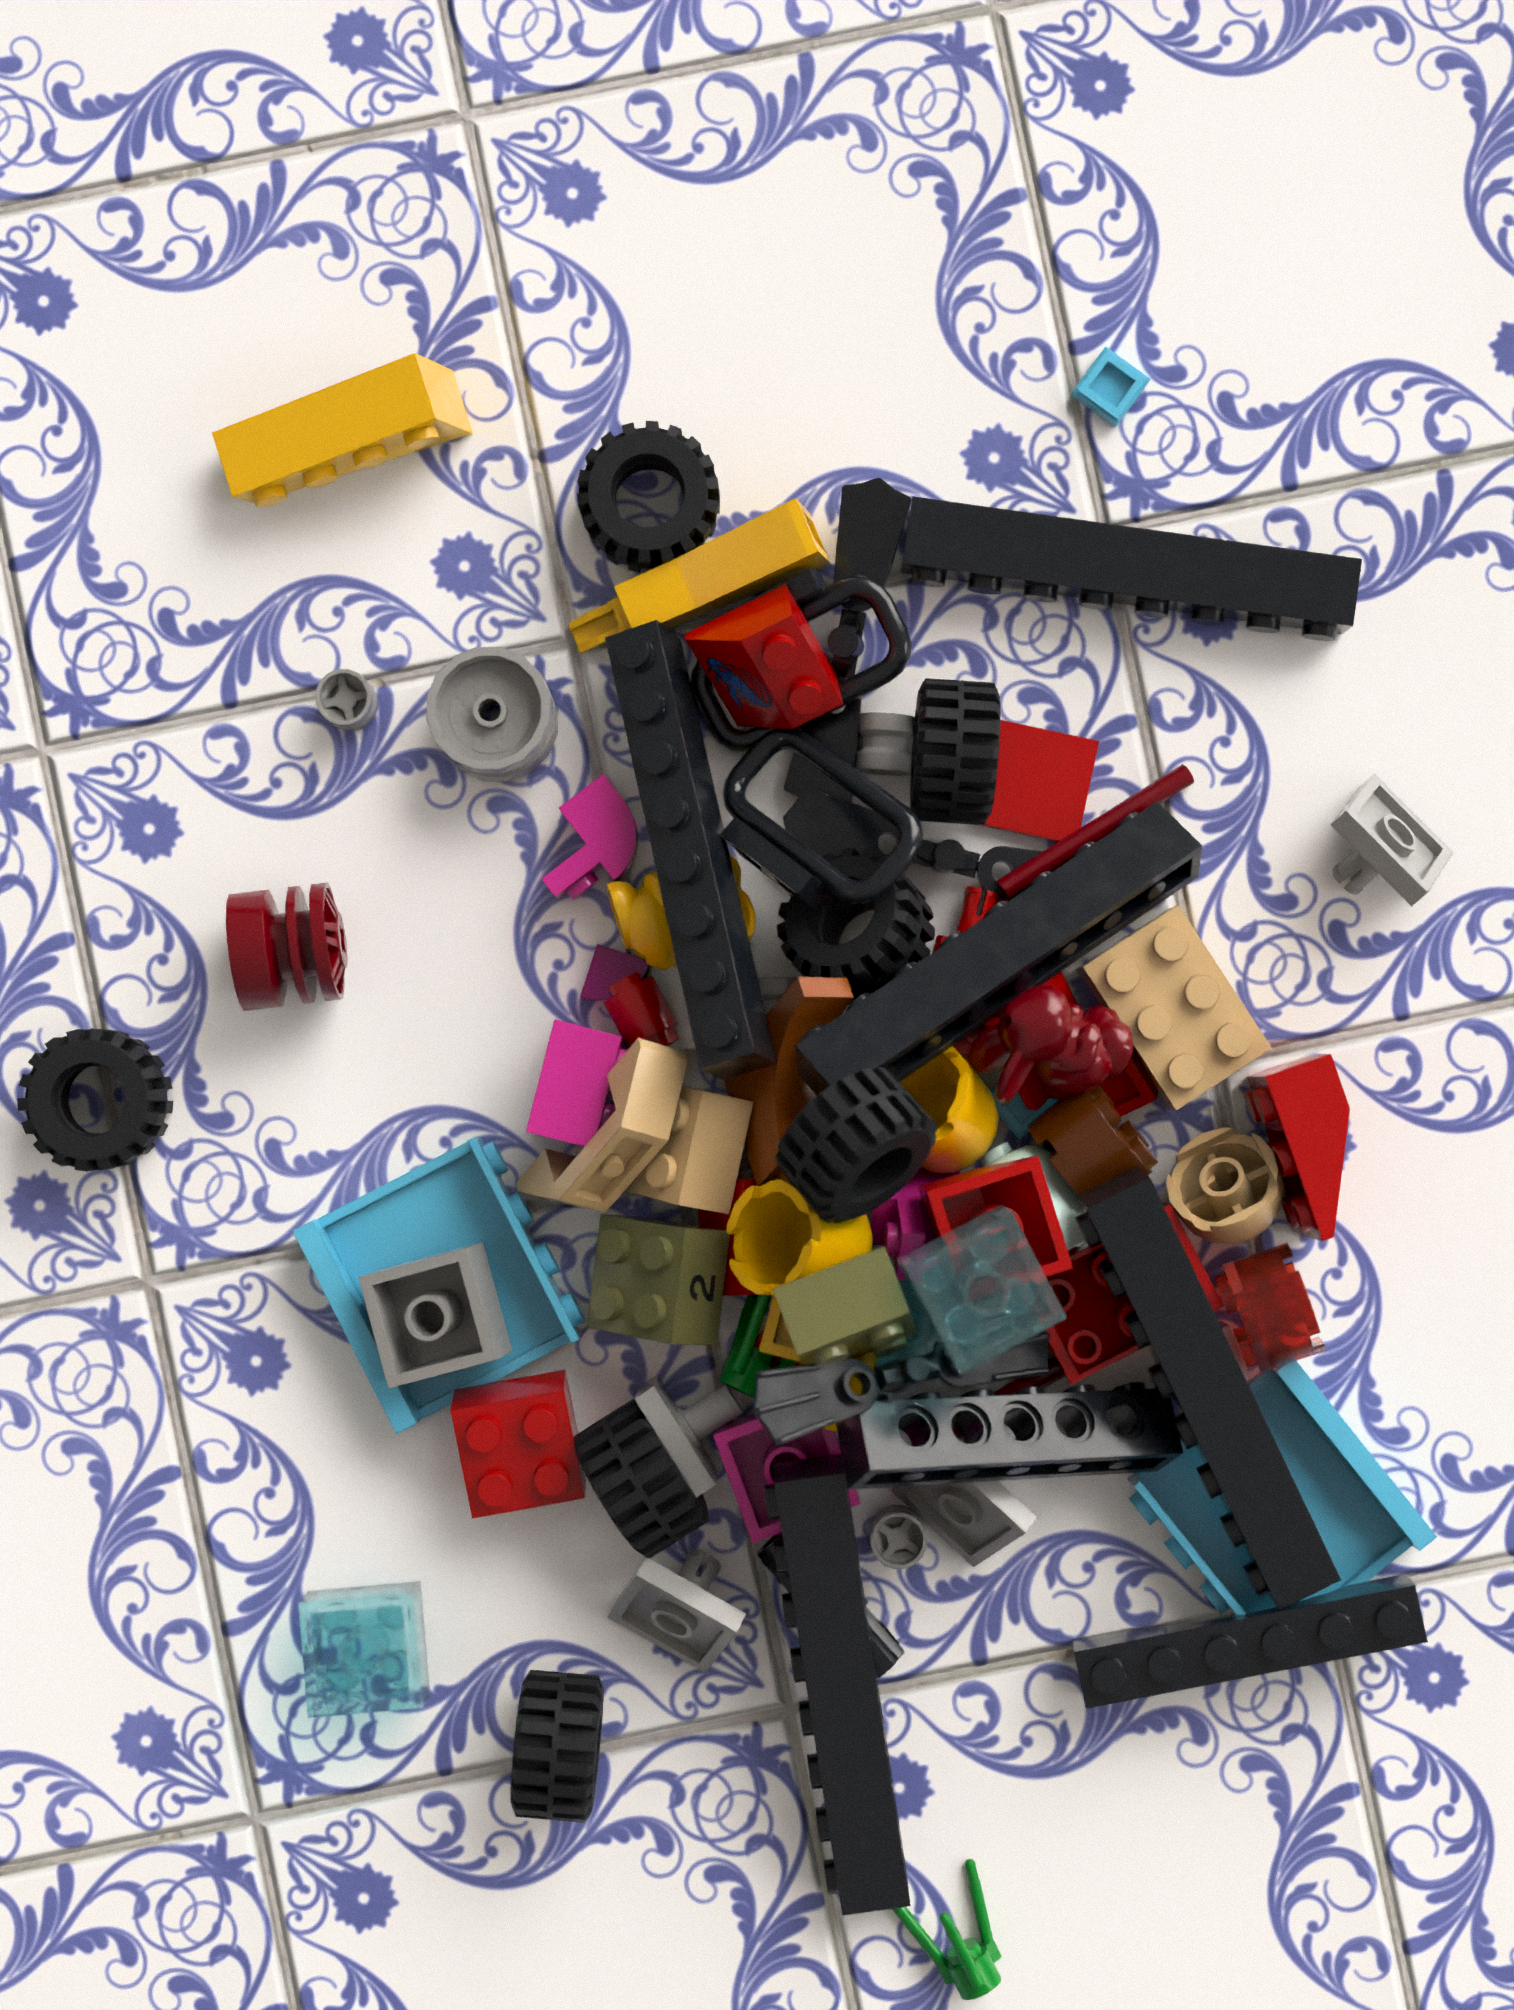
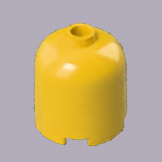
M953 1046L900 1081L937 1126L935 1144L921 1166L922 1168L933 1173H955L972 1166L988 1151L997 1134L999 1114L992 1092Z
M775 1179L762 1186L752 1185L748 1187L734 1204L727 1223L726 1232L734 1235L733 1249L736 1260L730 1259V1268L742 1286L758 1295H775L773 1292L774 1288L871 1252L873 1247V1235L866 1214L842 1223L824 1222L789 1180Z

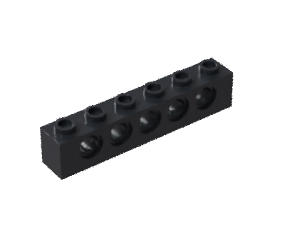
M1142 1382L1122 1384L1108 1391H1096L1095 1386L1091 1384L1073 1386L1065 1389L1062 1393H1045L1043 1387H1027L1017 1390L1011 1395L994 1396L993 1390L978 1389L966 1392L957 1398H942L940 1392L928 1391L912 1395L907 1400L889 1401L888 1395L878 1394L871 1408L836 1423L848 1490L1157 1472L1184 1453L1180 1437L1172 1422L1175 1414L1171 1397L1163 1400L1156 1388L1146 1389L1145 1384ZM1108 1422H1110L1113 1425V1427L1116 1430V1433L1110 1428ZM1056 1423L1064 1429L1066 1436L1060 1432ZM1004 1425L1012 1430L1016 1439L1007 1433ZM952 1427L960 1432L964 1442L954 1435ZM898 1429L908 1435L912 1446L903 1441Z

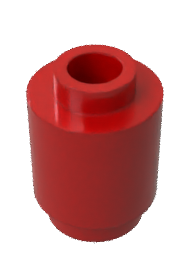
M635 972L608 987L612 997L603 1002L619 1034L625 1037L624 1043L628 1049L638 1038L664 1046H670L680 1039L674 1028L678 1025V1022L653 976L642 980L639 973Z

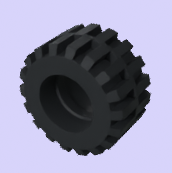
M646 421L645 428L637 429L634 428L633 422L622 425L623 433L615 437L611 431L601 438L602 446L597 451L591 448L585 457L587 465L585 470L580 469L577 481L579 485V494H577L578 507L585 530H587L592 543L598 551L601 549L606 553L607 559L617 566L621 562L628 566L629 571L641 573V568L653 569L705 544L707 537H712L715 531L717 514L720 511L718 477L715 475L714 464L709 454L705 455L702 452L701 444L693 436L689 439L682 436L681 428L670 424L668 430L659 428L658 421ZM642 470L663 471L675 478L681 486L683 501L679 511L668 522L655 527H640L626 521L620 515L616 506V494L621 484L629 476Z
M925 678L919 688L915 711L910 778V809L919 818V821L985 825L994 803L1000 742V695L995 683Z
M847 848L842 850L840 857L836 858L831 852L822 856V858L848 878L863 880L876 870L886 856L881 857L876 851L866 848L861 854L855 848ZM904 873L879 898L866 903H848L827 891L833 899L819 916L793 896L790 897L789 902L781 903L778 914L785 921L777 925V935L784 942L780 946L784 955L805 977L847 978L854 997L848 1005L860 995L874 993L892 981L894 975L910 962L918 963L931 953L925 944L934 940L935 928L929 923L934 918L932 909L925 902L926 898ZM874 910L868 926L860 935L849 942L838 944L843 930L852 919L866 911Z
M94 1028L68 1031L66 1036L54 1037L46 1042L45 1046L47 1049L43 1053H35L28 1063L33 1066L30 1074H22L19 1086L26 1087L25 1098H17L18 1111L26 1110L28 1118L27 1121L21 1123L25 1134H34L37 1138V1141L33 1144L34 1147L41 1154H51L53 1156L52 1162L62 1167H75L74 1170L78 1171L114 1169L129 1165L137 1161L136 1158L138 1156L148 1154L156 1146L153 1141L157 1136H163L168 1127V1124L164 1123L166 1113H172L173 1101L167 1100V1090L173 1089L170 1077L163 1076L161 1068L165 1065L159 1056L151 1055L148 1051L150 1046L140 1039L129 1037V1034L124 1032ZM91 1066H103L111 1070L120 1080L124 1090L125 1104L122 1115L110 1130L103 1133H90L84 1130L75 1121L69 1108V1091L73 1081L79 1073Z
M881 1067L873 1070L867 1068L835 1082L819 1093L800 1111L779 1142L776 1163L781 1172L824 1222L842 1223L862 1216L879 1207L899 1192L913 1178L935 1144L937 1126L890 1071Z
M632 1399L575 1435L576 1455L594 1492L627 1542L646 1558H652L709 1521L708 1508L703 1494L698 1497L694 1495L635 1399Z
M530 1670L524 1679L517 1711L511 1771L510 1799L516 1817L586 1823L592 1813L598 1773L604 1688L599 1675Z

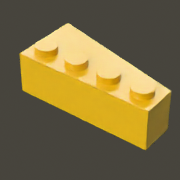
M416 353L212 432L232 497L255 503L256 507H266L280 503L288 498V492L304 487H320L335 481L338 476L376 466L394 458L473 434L453 370Z

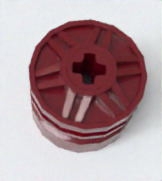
M328 882L311 884L309 910L301 887H288L285 913L280 914L269 890L228 895L226 903V934L229 962L234 988L243 1011L284 1006L287 980H294L296 990L303 1004L315 1002L317 977L321 992L326 1001L343 998L345 989L344 973L348 963L347 942L343 919L336 907Z

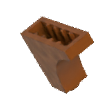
M797 977L766 1014L777 1064L724 1080L728 1096L753 1101L744 1146L757 1186H762L775 1179L788 1180L776 1163V1154L779 1150L777 1147L791 1122L816 1097L815 1093L798 1075L795 1045L800 1043L805 1033L819 1024L826 1025L843 1014L848 1004L854 998L847 978Z

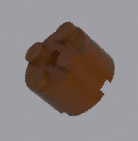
M1100 1085L1088 1093L1084 1092L1074 1097L1059 1099L1027 1125L1030 1134L1038 1146L1045 1141L1051 1148L1052 1157L1048 1160L1077 1195L1136 1166H1139L1149 1175L1153 1172L1152 1167L1158 1163L1155 1156L1148 1149L1150 1146L1129 1120L1121 1126L1119 1125L1123 1120L1113 1107L1115 1105Z

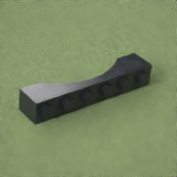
M1407 1574L1351 1584L1329 1593L1298 1601L1280 1611L1275 1607L1209 1621L1149 1628H1127L1072 1639L1086 1709L1428 1642L1416 1585Z

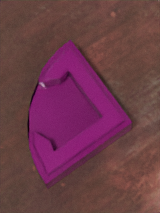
M597 944L580 998L593 1001L607 1000L612 997L608 989L610 985L635 972H638L641 979H643L650 965H647L643 958Z

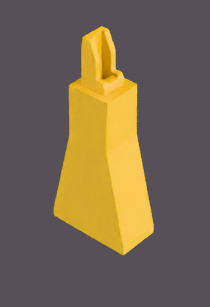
M795 498L671 561L614 586L618 597L608 601L607 604L583 614L568 623V626L576 641L579 652L583 654L605 645V637L654 620H658L667 629H670L700 615L775 587L809 568L822 569L831 565V562L810 512Z

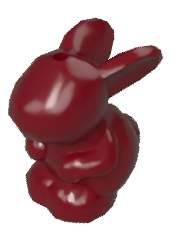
M1051 985L1036 986L1023 991L1008 1003L998 1024L985 1029L972 1043L968 1055V1063L976 1073H987L1003 1067L995 1092V1098L1002 1105H1005L1015 1096L1033 1066L1039 1080L1043 1083L1045 1095L1053 1099H1066L1084 1092L1088 1093L1097 1088L1104 1080H1112L1120 1075L1126 1068L1133 1053L1132 1033L1129 1026L1123 1023L1116 1011L1111 1008L1092 1006L1083 1012L1081 1006L1069 1003L1067 997Z

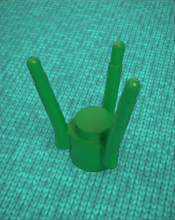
M747 1295L731 1350L722 1366L724 1369L718 1379L721 1383L727 1384V1386L754 1399L755 1374L759 1371L773 1369L769 1366L773 1356L761 1353L759 1348L754 1346L771 1300V1295ZM782 1358L774 1369L792 1367L795 1361Z
M967 1859L965 1861V1869L980 1934V1944L976 1938L963 1940L951 1916L944 1912L940 1915L939 1919L952 1945L946 1952L947 1959L907 1907L893 1908L892 1910L937 1966L945 1984L954 1983L962 1999L972 2000L989 1993L1001 1982L1002 1978L994 1963L1002 1956L993 1939L976 1863L973 1859Z

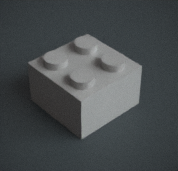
M483 1242L383 1268L358 1277L388 1389L495 1361L513 1351Z

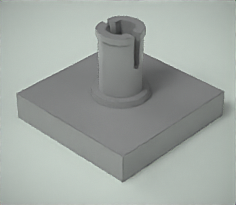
M1375 773L1356 790L1331 823V826L1355 849L1341 863L1335 865L1332 870L1334 878L1341 884L1356 869L1360 868L1344 887L1347 892L1353 895L1359 894L1363 887L1380 874L1413 906L1429 892L1454 853Z
M657 1375L638 1388L634 1399L692 1492L698 1497L716 1485L718 1471L703 1448L701 1440L743 1414V1410L730 1388L725 1384L683 1411L681 1407L676 1405Z
M1001 1481L900 1486L891 1489L899 1499L973 1567L1024 1535L1037 1518L1034 1513L1000 1483Z
M691 1549L688 1551L679 1574L645 1557L617 1598L608 1618L706 1673L736 1635L746 1616V1613L708 1592L715 1576L721 1569L720 1562L711 1556L697 1577L696 1572L706 1555V1552L702 1550Z

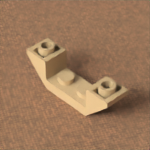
M638 1038L607 1074L616 1108L614 1113L577 1156L545 1148L516 1182L517 1191L566 1205L607 1212L669 1141L688 1063L686 1052Z

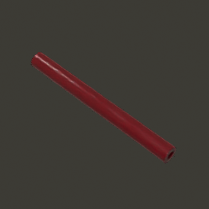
M1181 764L995 881L999 892L1006 900L1014 897L1028 888L1030 883L1045 871L1053 872L1071 860L1075 852L1084 844L1091 841L1098 842L1114 831L1119 822L1130 813H1141L1155 802L1161 804L1192 785L1194 778L1184 764Z

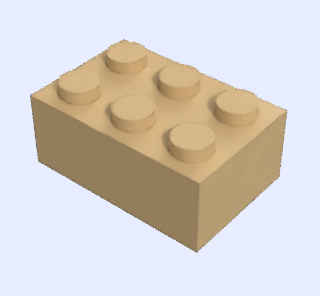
M1179 905L1169 908L1076 969L1099 1006L1115 1010L1120 1020L1129 1026L1132 1033L1133 1051L1158 1090V1096L1167 1110L1177 1111L1272 1049Z

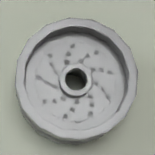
M475 647L454 656L436 673L427 694L426 720L435 743L463 773L485 782H510L531 773L549 756L558 735V708L543 676L524 656L503 647ZM493 706L501 707V713L497 719L493 721L482 719L484 713Z

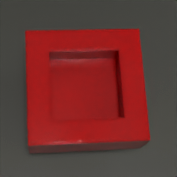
M1134 1051L1126 1068L1120 1075L1112 1080H1104L1100 1084L1115 1105L1113 1107L1121 1117L1157 1100L1158 1090Z

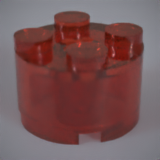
M1288 1243L1222 1264L1224 1273L1214 1276L1227 1314L1238 1311L1243 1324L1242 1327L1233 1329V1333L1246 1368L1258 1366L1260 1373L1326 1351L1325 1344L1320 1336L1310 1338V1336L1321 1333L1300 1272L1295 1270L1293 1262L1283 1263L1284 1259L1293 1257Z

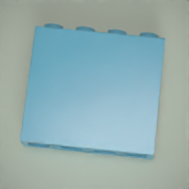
M481 1136L473 1137L467 1140L468 1142L293 1230L396 1434L452 1404L454 1389L493 1383L570 1342L578 1341L582 1336L578 1326L586 1322L573 1294L569 1292L562 1296L552 1276L560 1272V1269L545 1241L536 1245L526 1225L534 1222V1218L520 1192L510 1195L501 1177L502 1174L508 1171V1168L494 1141L485 1145ZM483 1242L513 1351L495 1361L388 1389L358 1277L383 1268Z
M1283 1353L1247 1382L1341 1578L1340 1581L1302 1600L1329 1593L1351 1584L1369 1581L1411 1546L1421 1551L1437 1538L1436 1534L1294 1357ZM1181 1440L1184 1452L1182 1455L1157 1472L1133 1473L1127 1478L1137 1491L1128 1499L1149 1525L1157 1519L1162 1522L1172 1535L1164 1544L1185 1570L1193 1563L1198 1567L1208 1580L1199 1588L1220 1614L1229 1608L1237 1616L1276 1607L1267 1593L1260 1597L1256 1595L1242 1566L1251 1562L1244 1545L1237 1548L1233 1547L1220 1522L1219 1517L1228 1513L1220 1496L1210 1499L1200 1481L1195 1468L1204 1464L1196 1446L1187 1450Z

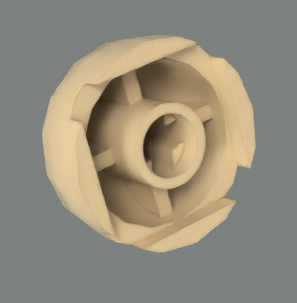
M1218 1128L1199 1134L1182 1146L1175 1156L1178 1163L1174 1167L1171 1177L1168 1173L1166 1179L1169 1201L1178 1217L1194 1235L1211 1243L1238 1244L1249 1241L1267 1230L1281 1210L1285 1191L1283 1178L1273 1150L1258 1135L1251 1133L1252 1137L1245 1134H1236L1234 1128Z

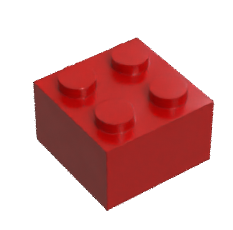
M566 1369L454 1389L450 1412L472 1519L585 1498L586 1475L575 1451L574 1438L578 1434Z

